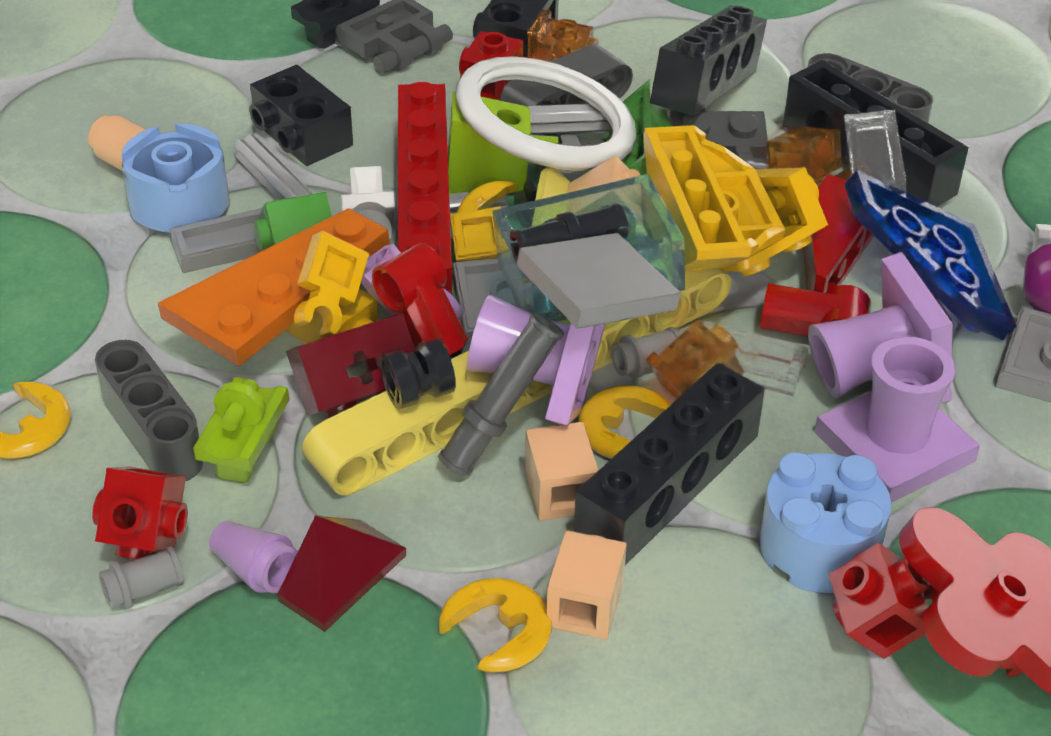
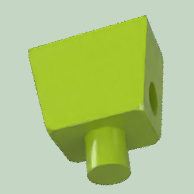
M453 92L448 147L449 194L471 192L478 186L493 181L518 183V187L512 193L522 191L527 178L528 164H538L509 154L491 144L477 133L462 116L457 103L456 92ZM481 97L487 108L505 124L539 140L558 144L557 136L531 135L530 109L526 106Z

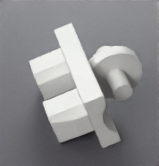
M381 166L350 168L352 194L341 195L342 211L350 208L387 228L390 241L392 236L391 223L394 222L395 210L394 192H383Z

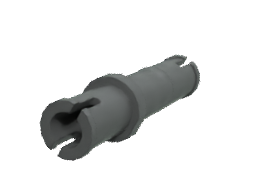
M531 314L528 323L502 359L476 401L470 400L467 402L462 410L464 419L444 449L439 452V460L448 469L461 476H469L492 438L502 436L507 428L505 419L525 389L530 385L558 340H561L564 336L562 329L540 314Z

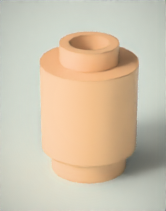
M105 115L98 118L91 126L88 134V143L99 159L122 171L123 147L132 137L146 129L122 116Z

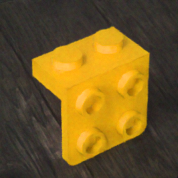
M805 167L755 169L785 228L784 238L740 262L721 268L724 272H740L742 276L758 273L770 266V257L781 251L786 253L805 247L812 242L811 234L828 225L818 200V187L812 177L808 175Z

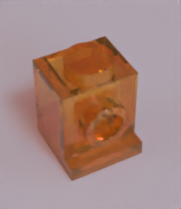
M543 9L529 31L528 58L551 62L586 46L599 45V39L593 37V26L578 24L570 19H552L551 11Z
M797 126L768 140V169L805 167L808 175L812 177L816 184L822 182L824 176L842 167L840 130Z
M698 319L659 355L653 352L646 358L659 383L676 399L717 362L741 375L744 373L735 354L739 349V345L732 335L718 323L709 330Z

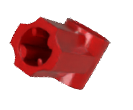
M418 243L373 270L372 283L378 297L393 312L404 314L415 347H417L418 343L439 338L446 347L448 354L451 355L465 346L468 338L443 289L447 281L446 269L443 261L432 247L425 243Z
M768 283L760 328L808 337V328L811 324L839 321L871 313V299L865 291L853 285L835 286L827 293Z

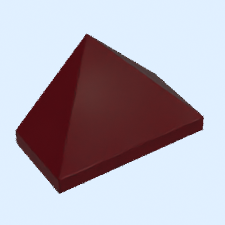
M315 515L278 591V602L325 632L406 557V548L362 520Z

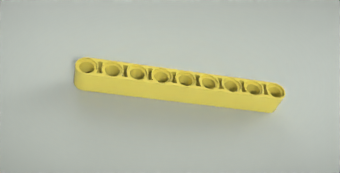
M669 254L650 262L656 270L681 292L677 310L606 323L593 371L612 362V346L619 343L622 336L632 335L635 338L664 331V329L669 327L677 329L717 308L730 291V276L721 268H708L701 271H676ZM558 308L542 315L557 322L568 325L571 323ZM469 351L451 359L456 378L454 392L436 398L427 394L421 396L417 404L398 410L391 402L387 391H384L313 427L303 441L302 453L334 492L339 495L356 493L444 448L464 419L462 414L463 408L468 401H476L493 374L468 371ZM532 380L509 414L552 393L554 386Z

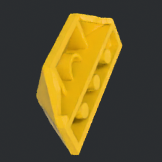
M694 125L644 128L643 137L650 209L676 271H701L708 268L729 267L784 238L785 228L755 168L727 148L706 140V133Z

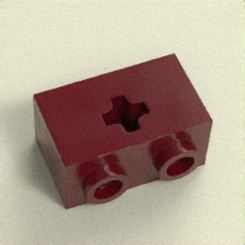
M403 313L286 351L307 415L324 411L327 420L357 405V399L372 394L378 395L386 391L380 370V356L398 349L406 353L415 350ZM364 361L367 372L349 378L346 367L351 366L353 363Z

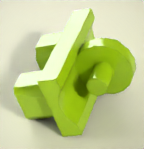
M234 377L232 382L223 384L214 396V406L216 409L193 447L195 460L214 464L215 475L218 478L239 483L248 482L255 470V462L266 442H270L277 429L276 424L289 402L288 388L283 386L262 388L254 380Z

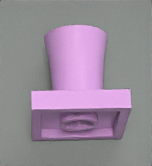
M902 252L881 259L883 309L844 320L811 324L808 328V340L814 364L825 388L834 398H838L857 386L872 380V354L878 345L891 338L908 336L926 339L942 347L952 358V322ZM951 384L941 404L951 400Z
M489 294L483 303L474 328L468 354V371L494 374L500 362L528 323L532 313ZM551 320L562 329L564 336L561 340H558L533 378V381L554 386L545 417L546 420L568 426L580 414L587 395L605 324L577 329L572 323L568 325Z
M895 337L878 345L872 354L871 361L872 392L817 417L815 433L837 455L844 457L861 455L876 464L877 475L887 487L891 503L975 462L980 445L939 408L955 376L953 359L939 345L918 337Z

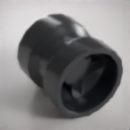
M439 338L418 343L416 349L408 353L398 349L380 356V370L384 386L391 402L398 410L417 404L421 396L430 394L436 398L455 391L456 378L452 361L446 347Z

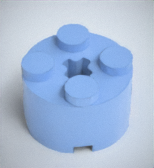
M175 124L176 132L160 134L159 127L157 126L138 133L125 144L122 150V171L131 217L135 222L153 230L170 232L169 229L218 218L230 206L224 154L220 147L219 139L208 129L192 124Z
M794 452L783 456L779 462V468L773 473L768 483L759 537L761 554L772 570L775 564L789 575L788 582L800 589L816 593H834L828 574L879 542L883 545L891 513V498L884 482L877 475L876 464L861 455L844 457L828 453L803 454Z

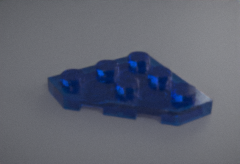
M859 170L852 174L844 186L851 204L853 216L893 255L902 252L928 290L966 328L976 333L982 331L1004 340L1017 325L976 226Z

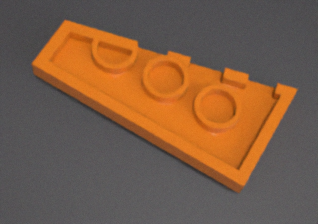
M348 208L158 302L161 319L240 367L292 325L296 308L299 304L309 299L311 291L298 286L297 283L312 235L323 230L370 253V257L383 246L390 244L388 229Z

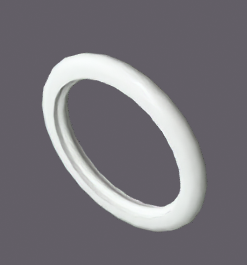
M516 56L495 57L480 61L468 68L457 83V103L462 116L470 126L491 144L511 155L534 164L562 170L589 171L615 155L620 160L624 159L633 150L637 140L635 120L626 105L614 93L588 76L559 64ZM518 79L551 85L576 95L596 108L610 123L613 134L609 141L593 146H567L542 141L514 129L496 117L483 103L480 97L481 90L485 85L500 80Z

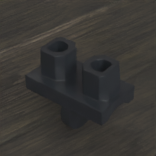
M303 0L291 6L292 19L305 26L307 41L319 48L325 49L335 43V28L337 25L380 6V0Z

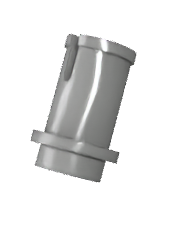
M674 327L639 338H635L632 335L622 336L619 343L612 346V362L620 375L636 378L642 376L644 369L682 360L685 348L672 349L671 346L684 343L680 332Z
M172 546L119 565L116 560L109 562V569L99 572L101 587L110 608L122 605L124 609L132 607V600L175 585L180 586L184 584L182 567Z

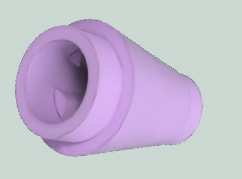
M229 520L220 523L213 530L209 540V547L212 553L216 554L252 590L258 593H278L298 552L293 548L291 540L286 536L236 524Z

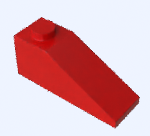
M827 174L818 187V200L828 225L811 234L812 242L803 247L807 290L827 293L831 288L843 283L876 234L884 192Z

